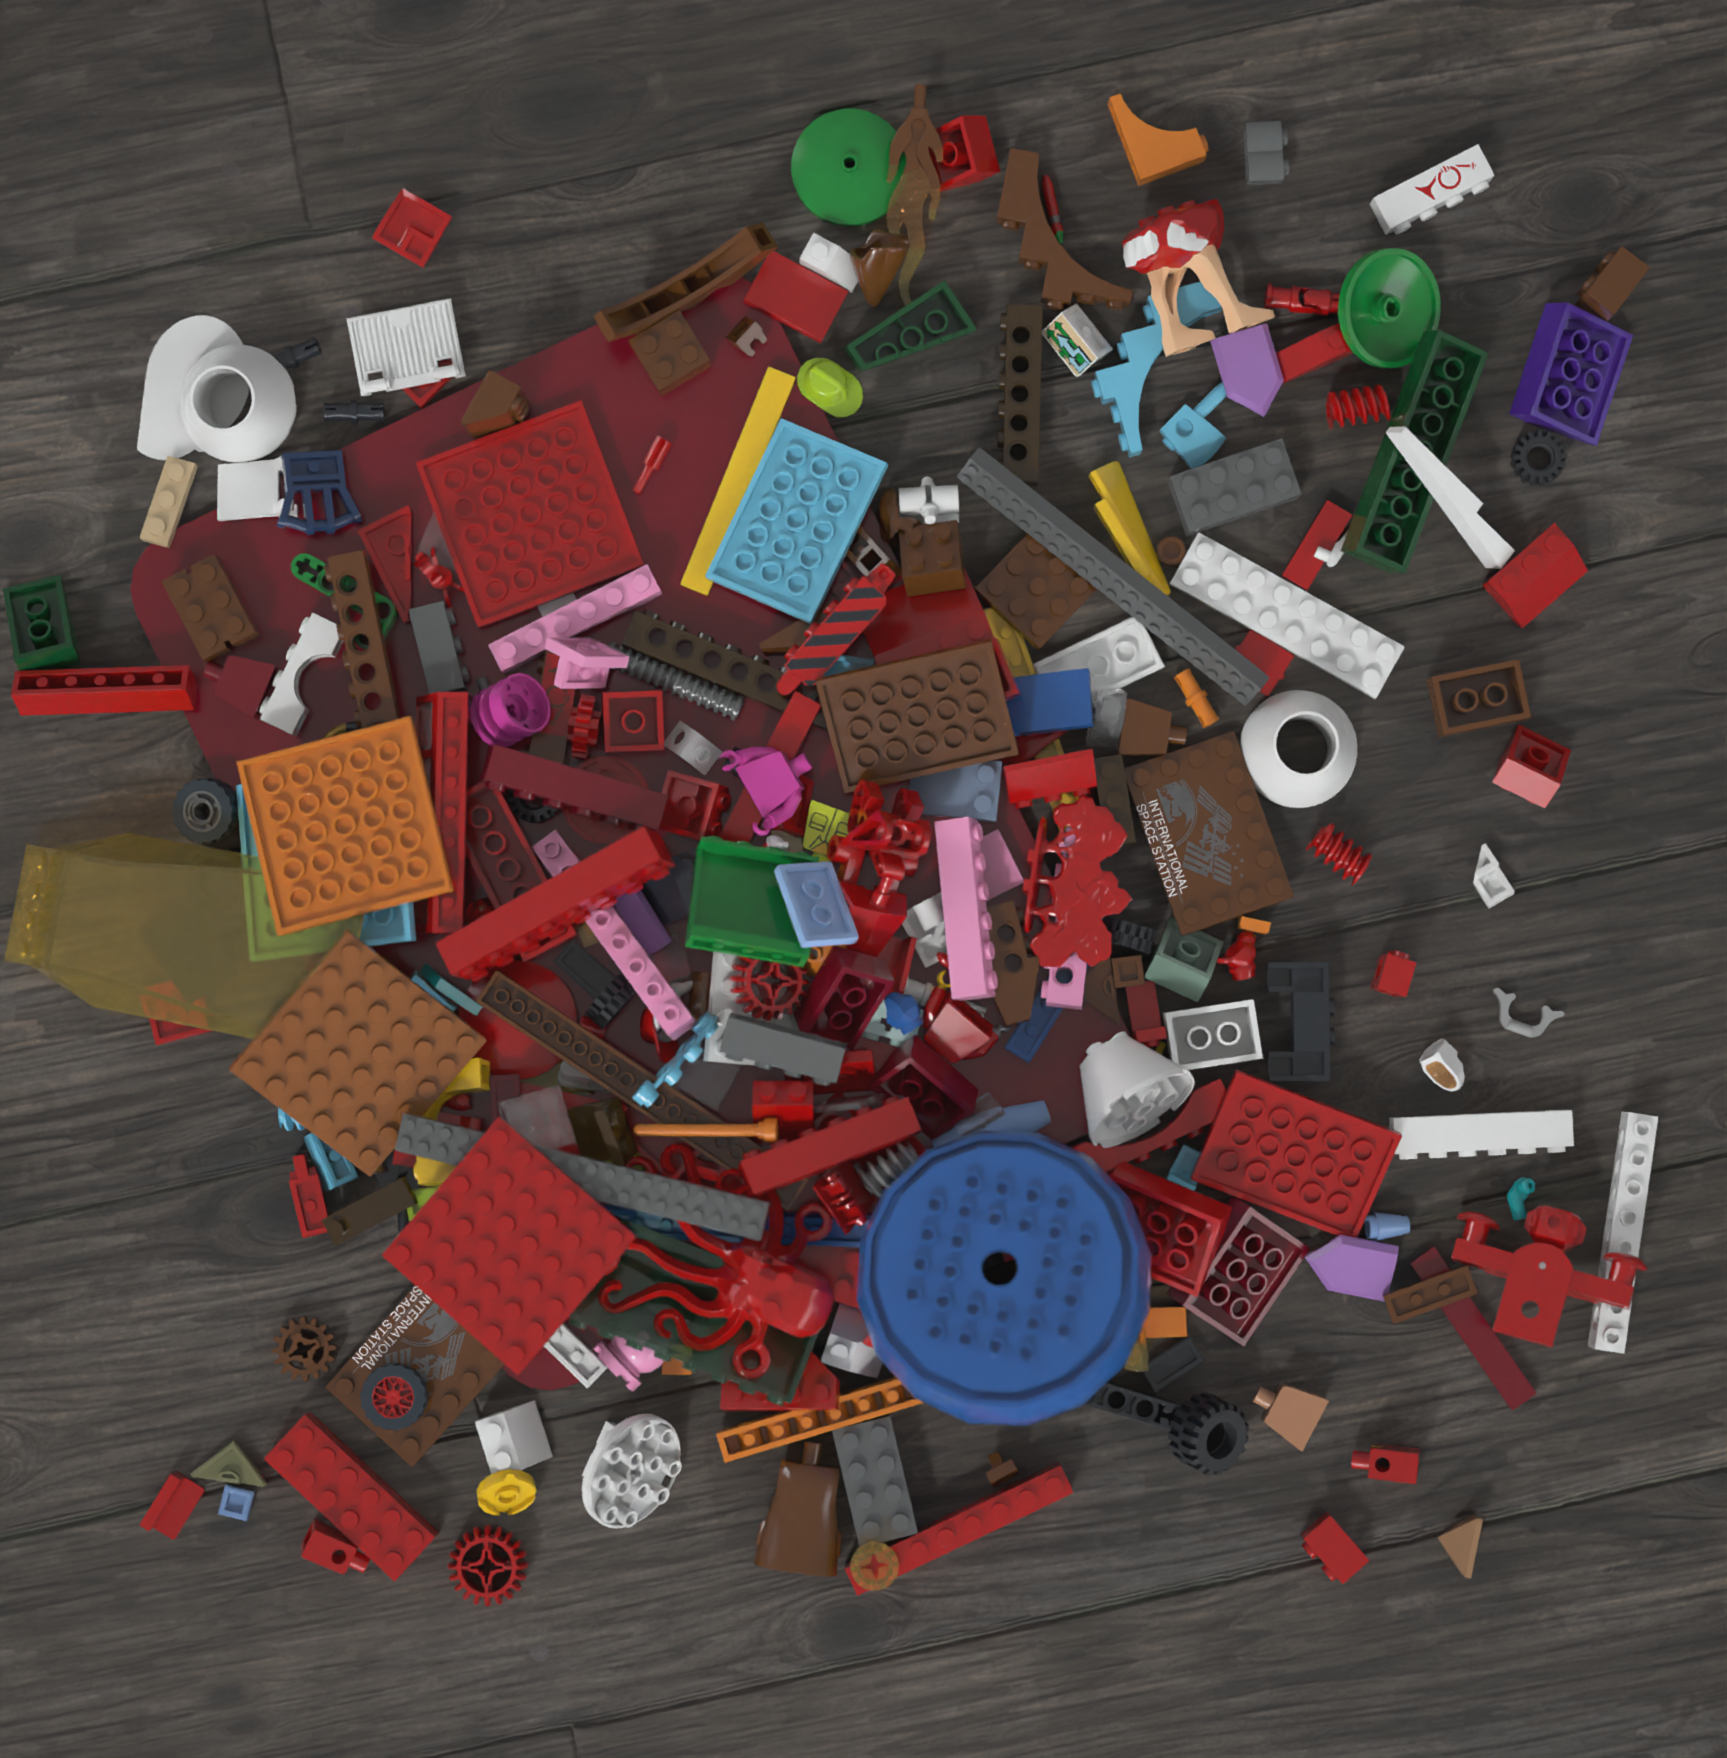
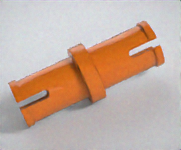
M1190 668L1174 677V680H1176L1187 699L1185 703L1188 707H1192L1203 729L1220 719L1206 698L1208 696L1206 690L1202 691Z

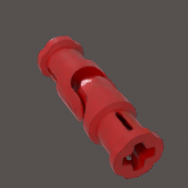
M1267 283L1264 309H1270V307L1288 309L1292 313H1316L1320 316H1328L1329 313L1338 314L1340 294L1331 293L1329 289L1318 291L1313 288L1300 286L1282 288L1273 287L1272 283ZM1304 294L1303 301L1300 304L1298 296Z

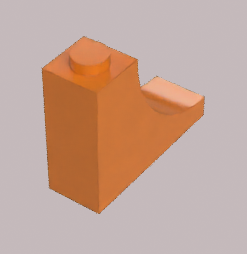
M1121 94L1109 97L1108 108L1138 186L1205 161L1206 152L1209 151L1205 136L1203 134L1199 136L1197 128L1185 131H1166L1152 127L1131 112Z

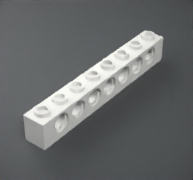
M1621 1112L1598 1277L1608 1279L1612 1263L1603 1259L1606 1253L1624 1252L1638 1258L1658 1123L1657 1116ZM1601 1302L1599 1304L1594 1303L1588 1346L1597 1350L1624 1354L1631 1305L1629 1310Z

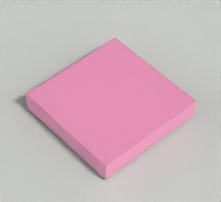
M997 829L983 836V840L980 841L981 853L984 854L986 860L983 878L988 886V900L1024 883V880L999 830Z

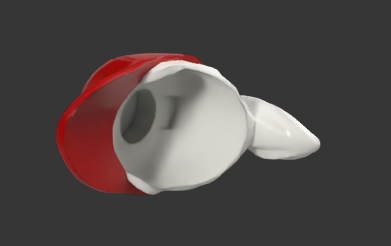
M693 981L685 983L669 982L677 995L681 997L690 992ZM646 1007L640 1018V1036L646 1043L656 1046L660 1062L668 1063L676 1056L678 1038L675 1041L671 1039L648 1007Z

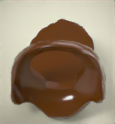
M890 487L884 490L878 508L880 536L888 542L892 550H896L900 543L898 530L909 532L913 525L924 524L912 517H899L896 492Z

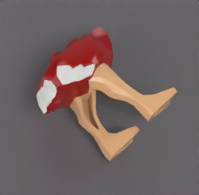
M1217 199L1200 204H1195V201L1191 200L1177 206V210H1175L1174 205L1157 211L1158 217L1155 218L1154 215L1138 222L1140 227L1130 231L1122 241L1124 249L1123 258L1126 268H1132L1141 274H1147L1152 286L1151 299L1160 315L1162 346L1166 357L1195 349V346L1216 338L1211 330L1189 329L1180 322L1177 311V293L1182 278L1189 267L1197 274L1203 287L1218 300L1223 309L1229 333L1255 327L1256 324L1275 317L1271 309L1250 307L1239 302L1231 288L1217 252L1222 243L1224 233V213Z

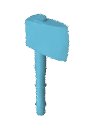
M1223 382L1213 388L1193 410L1185 404L1159 431L1164 437L1162 442L1171 451L1175 450L1191 469L1205 464L1218 451L1226 439L1221 432L1204 419L1226 397Z

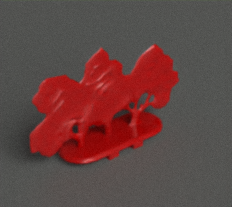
M1082 794L1075 803H1061L1054 809L1053 818L1061 831L1051 842L1047 841V819L1041 817L1035 850L1029 849L1027 862L1031 866L1032 871L1030 879L1024 878L1023 892L1027 896L1025 933H1029L1032 930L1035 915L1040 916L1045 924L1042 931L1030 943L1034 954L1039 957L1040 966L1061 967L1073 952H1077L1078 957L1091 967L1097 965L1100 961L1107 960L1112 953V934L1107 930L1102 918L1105 915L1120 914L1133 899L1125 889L1118 887V880L1111 871H1102L1100 868V862L1118 852L1128 834L1122 825L1115 821L1113 814L1107 807L1095 806L1092 797H1086ZM1069 825L1072 827L1070 831L1063 832L1065 826ZM1070 835L1076 836L1075 842L1070 846L1059 847V843L1064 844L1063 838ZM1061 851H1067L1069 857L1065 858L1062 856ZM1047 852H1055L1062 861L1061 872L1056 877L1042 875L1044 855ZM1040 883L1049 885L1053 898L1052 904L1041 908L1037 907ZM1049 916L1057 917L1058 921L1056 923L1049 921Z

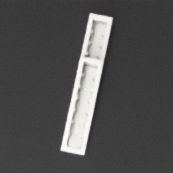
M1389 427L1386 431L1388 437L1484 567L1502 569L1515 550L1477 514L1483 503L1406 427Z

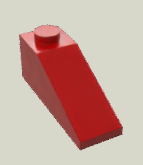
M1340 324L1317 332L1276 353L1284 379L1282 384L1352 355L1353 352L1343 337Z

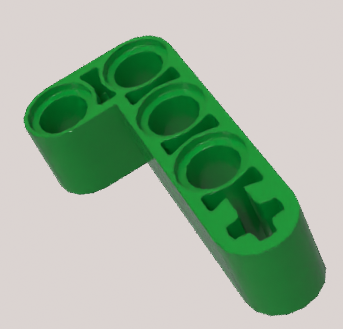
M306 553L295 556L291 563V571L295 577L329 597L331 593H334V590H327L325 586L327 578L325 569L322 570L326 563ZM303 563L309 564L311 568L320 573L315 577L308 572H304L300 568ZM346 576L342 583L343 588L349 593L353 592L357 588V581ZM375 592L377 606L388 604L391 611L387 618L380 619L384 640H386L399 613L391 600ZM359 605L350 607L352 610L363 615V609ZM359 634L355 638V643L363 650H366L369 645L363 644V634Z

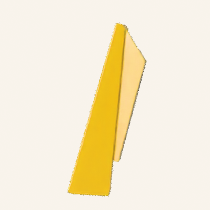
M1114 461L1090 472L1089 479L1102 499L1094 505L1093 509L1124 561L1165 595H1169L1171 590L1120 463Z

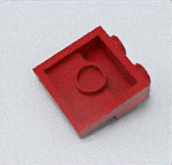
M668 770L661 792L668 795L658 829L698 841L701 840V837H719L722 832V823L719 822L722 810L728 809L731 801V796L728 793L729 788L714 782Z

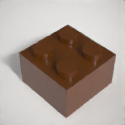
M1622 246L1615 253L1610 250L1594 269L1598 273L1597 276L1592 274L1577 291L1576 294L1580 298L1575 305L1607 322L1617 312L1650 267Z
M680 310L629 340L632 350L661 397L711 367L710 359Z
M957 520L913 526L909 532L899 530L902 578L908 597L966 588L963 544Z

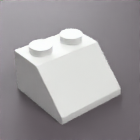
M535 1400L478 1418L475 1421L491 1474L508 1469L523 1470L553 1457Z

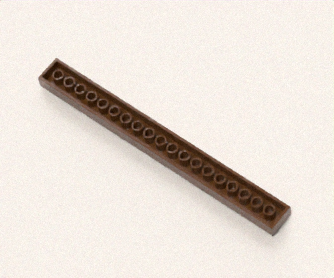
M496 970L476 1000L477 1003L658 1124H728L665 1081L656 1089L659 1093L656 1100L649 1107H646L644 1104L640 1106L632 1096L646 1080L653 1084L658 1079L655 1074L499 970ZM677 1136L726 1170L732 1168L739 1170L738 1165L740 1161L744 1160L743 1155L756 1149H760L761 1153L768 1151L747 1136ZM810 1178L775 1190L784 1209L787 1211L790 1209Z

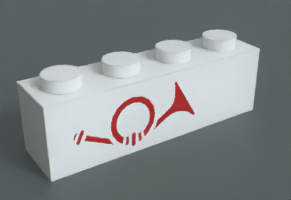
M1477 144L1379 194L1372 199L1370 206L1384 233L1387 235L1394 231L1398 235L1411 227L1410 222L1418 218L1421 221H1425L1437 214L1436 209L1444 205L1451 208L1464 200L1463 195L1471 191L1476 195L1490 187L1488 183L1494 177V173L1480 146Z

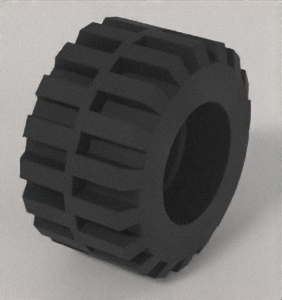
M1201 1393L1200 1395L1195 1394L1191 1396L1190 1401L1186 1399L1182 1403L1181 1409L1177 1408L1174 1413L1176 1416L1169 1425L1172 1427L1171 1431L1168 1432V1439L1171 1440L1169 1447L1170 1450L1174 1451L1173 1455L1176 1459L1210 1476L1212 1474L1220 1475L1222 1470L1227 1472L1231 1469L1233 1463L1237 1464L1240 1460V1454H1243L1246 1449L1244 1445L1249 1439V1435L1246 1434L1249 1430V1424L1245 1422L1247 1417L1238 1406L1213 1394Z

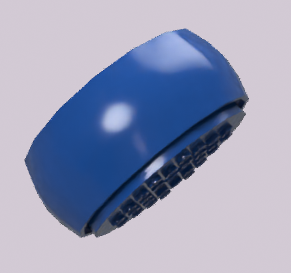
M979 1130L926 1150L884 1189L860 1239L857 1303L876 1356L915 1399L967 1423L1028 1426L1082 1406L1126 1365L1150 1312L1152 1253L1131 1199L1092 1157L1037 1132ZM995 1252L1011 1254L1018 1264V1272L1015 1279L1004 1286H994L988 1283L982 1274V1265L985 1259Z

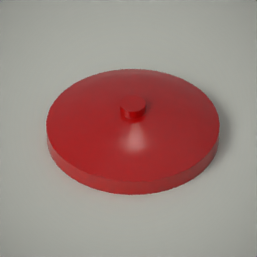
M512 961L503 967L495 966L488 970L489 974L486 977L472 982L466 991V994L476 1001L496 970H499L578 1023L577 1006L568 986L557 974L536 963ZM460 1006L459 1017L487 1040L472 1058L488 1060L490 1062L491 1074H520V1080L531 1079L549 1072L562 1061L561 1058L485 1007L477 1015H473Z

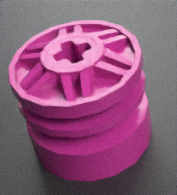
M522 673L509 675L487 689L478 692L472 699L470 706L471 722L480 738L489 745L495 744L505 748L541 731L548 724L551 714L550 702L543 687L537 680Z

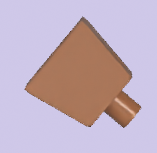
M1281 1382L1274 1393L1259 1386L1252 1398V1402L1265 1408L1261 1420L1301 1451L1305 1448L1329 1402L1323 1396Z

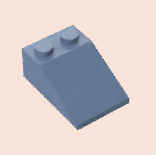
M992 760L911 778L909 789L919 793L925 807L921 815L946 818L971 817L978 821L995 823L1002 761Z

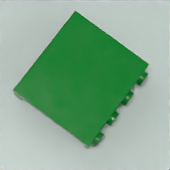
M717 836L701 837L695 854L685 947L803 967L810 956V947L801 948L774 871L778 865L819 862V857H813L806 852H786L773 846L766 848L752 846L751 843L746 841H724Z

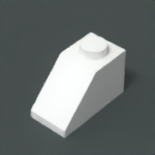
M813 233L800 257V265L852 293L858 283V279L850 259V254L838 245Z

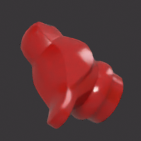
M1251 931L1240 932L1236 942L1228 948L1224 957L1217 958V963L1229 966L1232 980H1245L1256 975V964L1253 962L1257 954L1255 947L1256 935Z

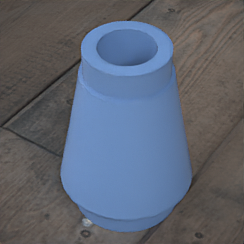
M1372 1212L1371 1215H1367L1364 1221L1366 1238L1380 1241L1409 1234L1410 1220L1408 1216Z

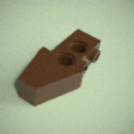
M1014 901L986 907L992 919L989 937L995 949L992 967L998 979V987L995 989V997L993 999L1007 1027L1030 1022L1039 970V957H1027V954L1032 953L1028 935L1022 936L1020 925L1025 924L1022 908H1016ZM1003 927H1010L1014 930L1015 937L1009 942H1003L998 937L999 930ZM1014 955L1021 959L1022 965L1018 970L1011 971L1006 968L1004 963L1009 956Z

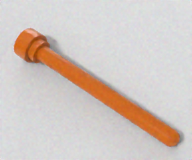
M765 1118L764 1121H759L758 1124H637L634 1126L633 1131L637 1136H758V1139H764V1142H777L779 1126L777 1118Z

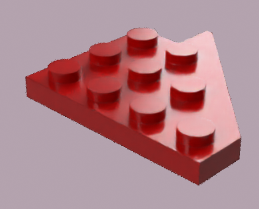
M748 1320L745 1321L738 1332L723 1344L721 1410H839L840 1380L800 1337L769 1324L763 1343L769 1349L772 1361L768 1371L756 1379H747L740 1376L735 1371L732 1360L736 1346L751 1337L753 1331L752 1323ZM752 1349L743 1353V1364L746 1367L754 1369L760 1364V1356L757 1351Z

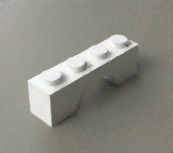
M312 613L310 618L305 617L299 628V633L302 635L297 645L293 643L286 655L288 663L284 671L279 670L273 681L274 692L271 698L268 696L265 698L259 711L262 713L261 720L296 737L310 711L302 702L299 694V679L303 670L317 659L324 657L336 658L344 640H339L336 624L315 613Z

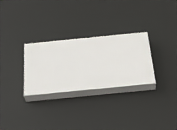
M1134 617L1033 664L1036 674L1089 668L1092 702L1165 667L1146 627Z

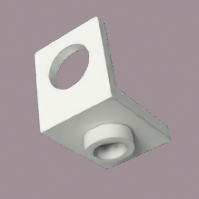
M681 721L678 722L664 741L665 747L679 755L703 775L707 774L722 753L720 749L697 731ZM681 732H685L683 740L674 745L675 738Z

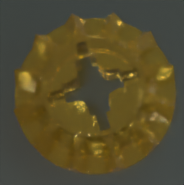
M871 1541L860 1546L852 1556V1576L861 1587L867 1590L878 1591L885 1589L897 1577L899 1570L897 1556L885 1543ZM874 1553L879 1563H888V1565H883V1567L879 1568L877 1578H875L872 1569L861 1568L871 1563L872 1554Z

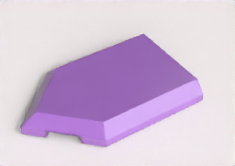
M1267 323L1210 341L1227 398L1242 404L1262 417L1267 413L1284 381Z
M1340 1234L1318 1250H1313L1306 1254L1305 1258L1327 1290L1384 1301L1382 1295L1389 1293L1399 1246Z

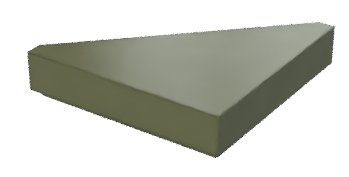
M237 1440L231 1442L190 1474L193 1478L198 1477L236 1484L241 1483L261 1487L268 1484Z

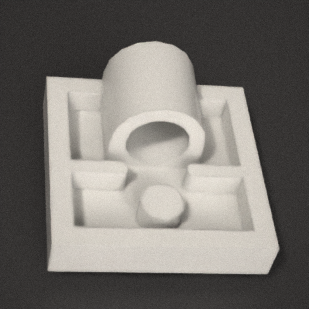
M939 893L907 910V917L902 923L908 936L917 938L915 949L925 968L939 961L937 959L938 952L947 954L942 894Z

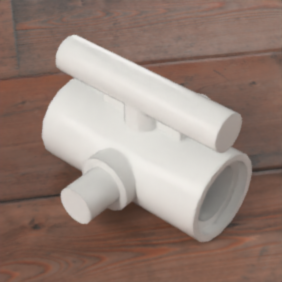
M924 477L920 487L899 488L900 517H912L920 520L923 524L957 520L959 523L958 485L936 486L931 477Z

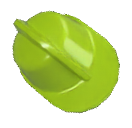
M813 358L806 361L799 370L797 385L801 394L828 414L835 417H847L854 414L860 408L863 400V390L859 381L837 363L826 358Z

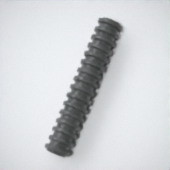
M615 641L608 645L630 656L627 668H618L620 673L628 672V676L633 677L635 675L639 681L642 679L646 680V684L654 683V687L658 688L661 686L663 691L670 690L672 695L680 694V698L684 699V697H687L691 703L694 700L697 702L696 705L701 706L703 704L707 710L713 708L714 713L720 711L722 716L726 717L729 715L733 721L738 718L745 701L744 696L740 695L737 697L735 692L727 693V689L723 688L720 690L718 685L711 686L709 681L701 682V678L694 679L690 673L687 676L684 674L685 671L680 670L678 672L674 666L668 668L667 663L661 665L659 660L655 659L652 661L650 656L643 657L641 652L635 654L633 649L626 650L624 645L619 647Z

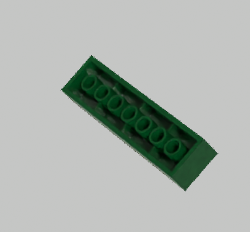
M1441 330L1423 332L1386 431L1389 427H1406L1446 466L1489 353ZM1386 432L1345 537L1341 552L1388 573H1406L1434 498Z

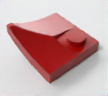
M402 188L374 232L372 239L420 267L425 268L453 217Z

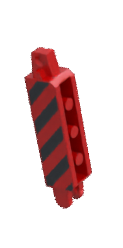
M882 562L866 577L862 575L858 579L854 576L843 588L846 592L844 597L839 602L834 598L823 612L827 616L820 624L814 621L803 633L807 637L800 646L794 643L783 657L787 661L784 663V667L787 670L776 683L779 694L789 695L801 682L806 686L815 685L816 678L822 677L886 606V595L884 592L896 576L887 565Z

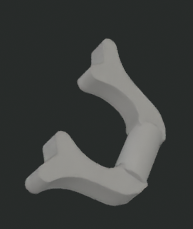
M1499 988L1493 989V993L1499 1001V1022L1506 1030L1528 1038H1534L1541 1035L1551 1021L1564 1016L1563 1011H1552L1545 1005L1541 1008L1542 1017L1538 1025L1530 1026L1512 1019L1508 1013L1509 1006L1516 998V995L1514 993L1505 994Z

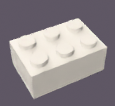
M1254 999L1162 1013L1169 1058L1187 1070L1263 1058Z

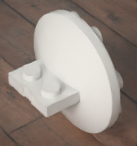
M653 1414L635 1415L617 1425L606 1421L596 1442L597 1445L582 1474L584 1476L582 1483L583 1502L590 1516L600 1524L610 1528H629L647 1517L659 1504L665 1503L669 1498V1490L682 1468L680 1462V1441L672 1425ZM666 1475L672 1477L667 1488L661 1485Z

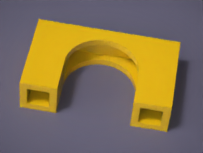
M472 1058L424 1113L423 1117L437 1120L442 1106L456 1095L490 1091V1062L482 1058ZM416 1156L417 1162L414 1164V1175L420 1185L438 1186L446 1180L457 1166Z

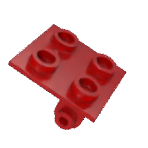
M850 1162L826 1170L812 1187L845 1235L856 1224L862 1226L868 1221L866 1217L867 1210L876 1200L868 1192Z

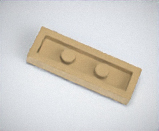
M167 456L139 537L142 541L166 548L171 547L198 468L195 463Z

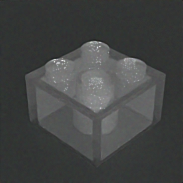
M560 1084L497 1102L501 1117L532 1144L555 1149L576 1142Z

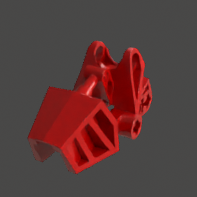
M862 779L855 788L847 822L849 834L846 837L833 835L830 838L827 846V858L829 861L841 863L837 878L859 936L854 944H846L847 949L877 957L907 917V895L897 890L899 881L904 876L912 877L915 874L919 857L925 855L928 850L931 827L930 821L919 819L925 807L917 791L906 788L899 789L894 800L892 813L880 811L885 799L878 783ZM865 850L870 851L869 853L879 877H882L879 886L874 885L873 891L866 889L865 886L857 885Z

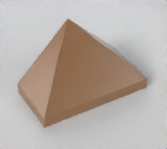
M1473 1514L1437 1537L1459 1572L1466 1578H1471L1483 1522L1482 1518Z

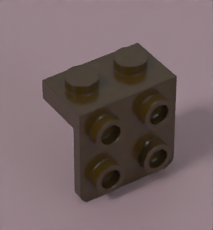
M619 1097L571 1107L566 1112L581 1156L601 1161L611 1160L612 1163L623 1166L638 1153Z

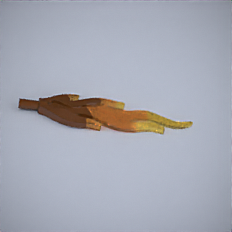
M915 84L914 106L891 142L889 149V171L886 178V183L890 184L897 173L900 156L904 152L906 165L903 175L889 201L886 218L888 232L891 234H900V226L903 221L907 228L909 248L899 277V293L905 306L911 303L909 282L925 251V237L922 228L923 205L929 192L931 195L929 219L933 221L941 192L939 176L930 158L928 147L933 151L937 162H942L943 149L939 135L930 121L928 109H925L927 85Z

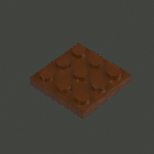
M1027 534L974 590L977 595L1039 651L1097 588Z

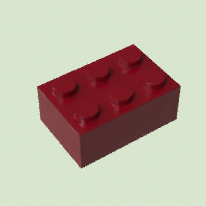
M834 945L806 991L807 995L800 1001L801 1006L797 1007L793 1013L799 1031L846 1043V1048L853 1050L895 982L886 960Z

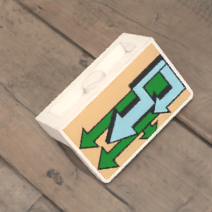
M1077 304L1061 312L1042 331V335L1076 377L1082 375L1091 365L1113 350Z

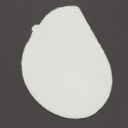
M207 315L188 317L172 325L156 343L149 358L145 378L137 450L142 454L154 459L166 460L167 456L180 458L193 450L203 452L194 443L184 427L180 413V394L188 372L202 356L222 346L243 345L238 335L228 324ZM240 374L224 378L216 385L210 399L211 413L215 421L222 428H229L233 424L246 402L250 387Z

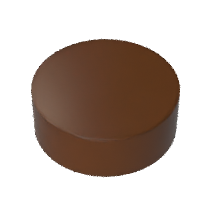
M1176 536L1164 537L1157 545V558L1166 566H1176L1184 559L1186 546Z

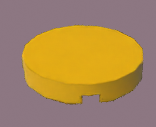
M508 1469L497 1471L480 1482L476 1490L478 1504L484 1512L491 1515L500 1516V1512H507L508 1515L519 1513L529 1507L536 1498L535 1480L529 1473L521 1470Z

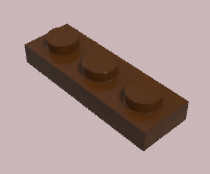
M1466 1264L1382 1296L1393 1324L1473 1296L1478 1294Z

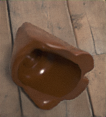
M876 229L870 233L862 247L854 248L850 251V259L867 303L873 307L877 306L883 298L908 251L909 240L901 234H891L882 229Z

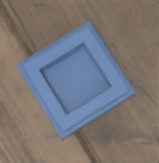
M226 1484L218 1514L247 1521L255 1491Z

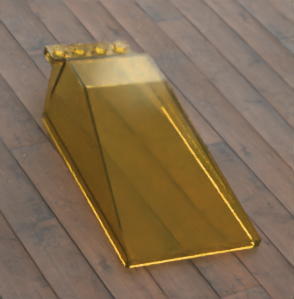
M131 833L54 849L27 844L4 960L30 965L96 1008L254 1039L347 929L360 938L364 915L277 936L258 856Z

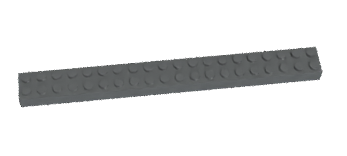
M980 447L957 475V478L984 498L991 506L1013 521L1020 529L1032 536L1034 540L1042 544L1049 552L1061 559L1066 565L1085 578L1095 588L1114 601L1124 611L1129 613L1245 706L1270 678Z
M403 1113L395 1151L457 1166L485 1132L411 1113ZM533 1144L597 1201L759 1241L763 1238L771 1202Z

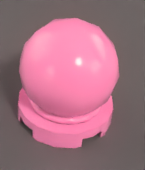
M642 1314L631 1316L620 1322L613 1332L611 1343L607 1344L601 1340L593 1350L599 1353L598 1357L616 1377L621 1375L627 1382L625 1384L626 1387L634 1392L642 1384L638 1378L640 1373L652 1372L662 1365L668 1355L670 1343L669 1339L661 1337L654 1329V1317Z

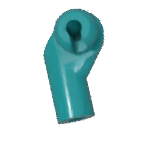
M1521 1177L1517 1179L1507 1193L1513 1221L1522 1220L1527 1217L1524 1201L1529 1193L1535 1190V1182L1531 1178Z

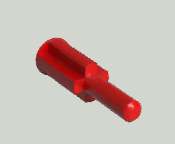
M656 436L643 461L646 466L633 487L634 492L640 494L653 469L657 471L672 445L667 439Z

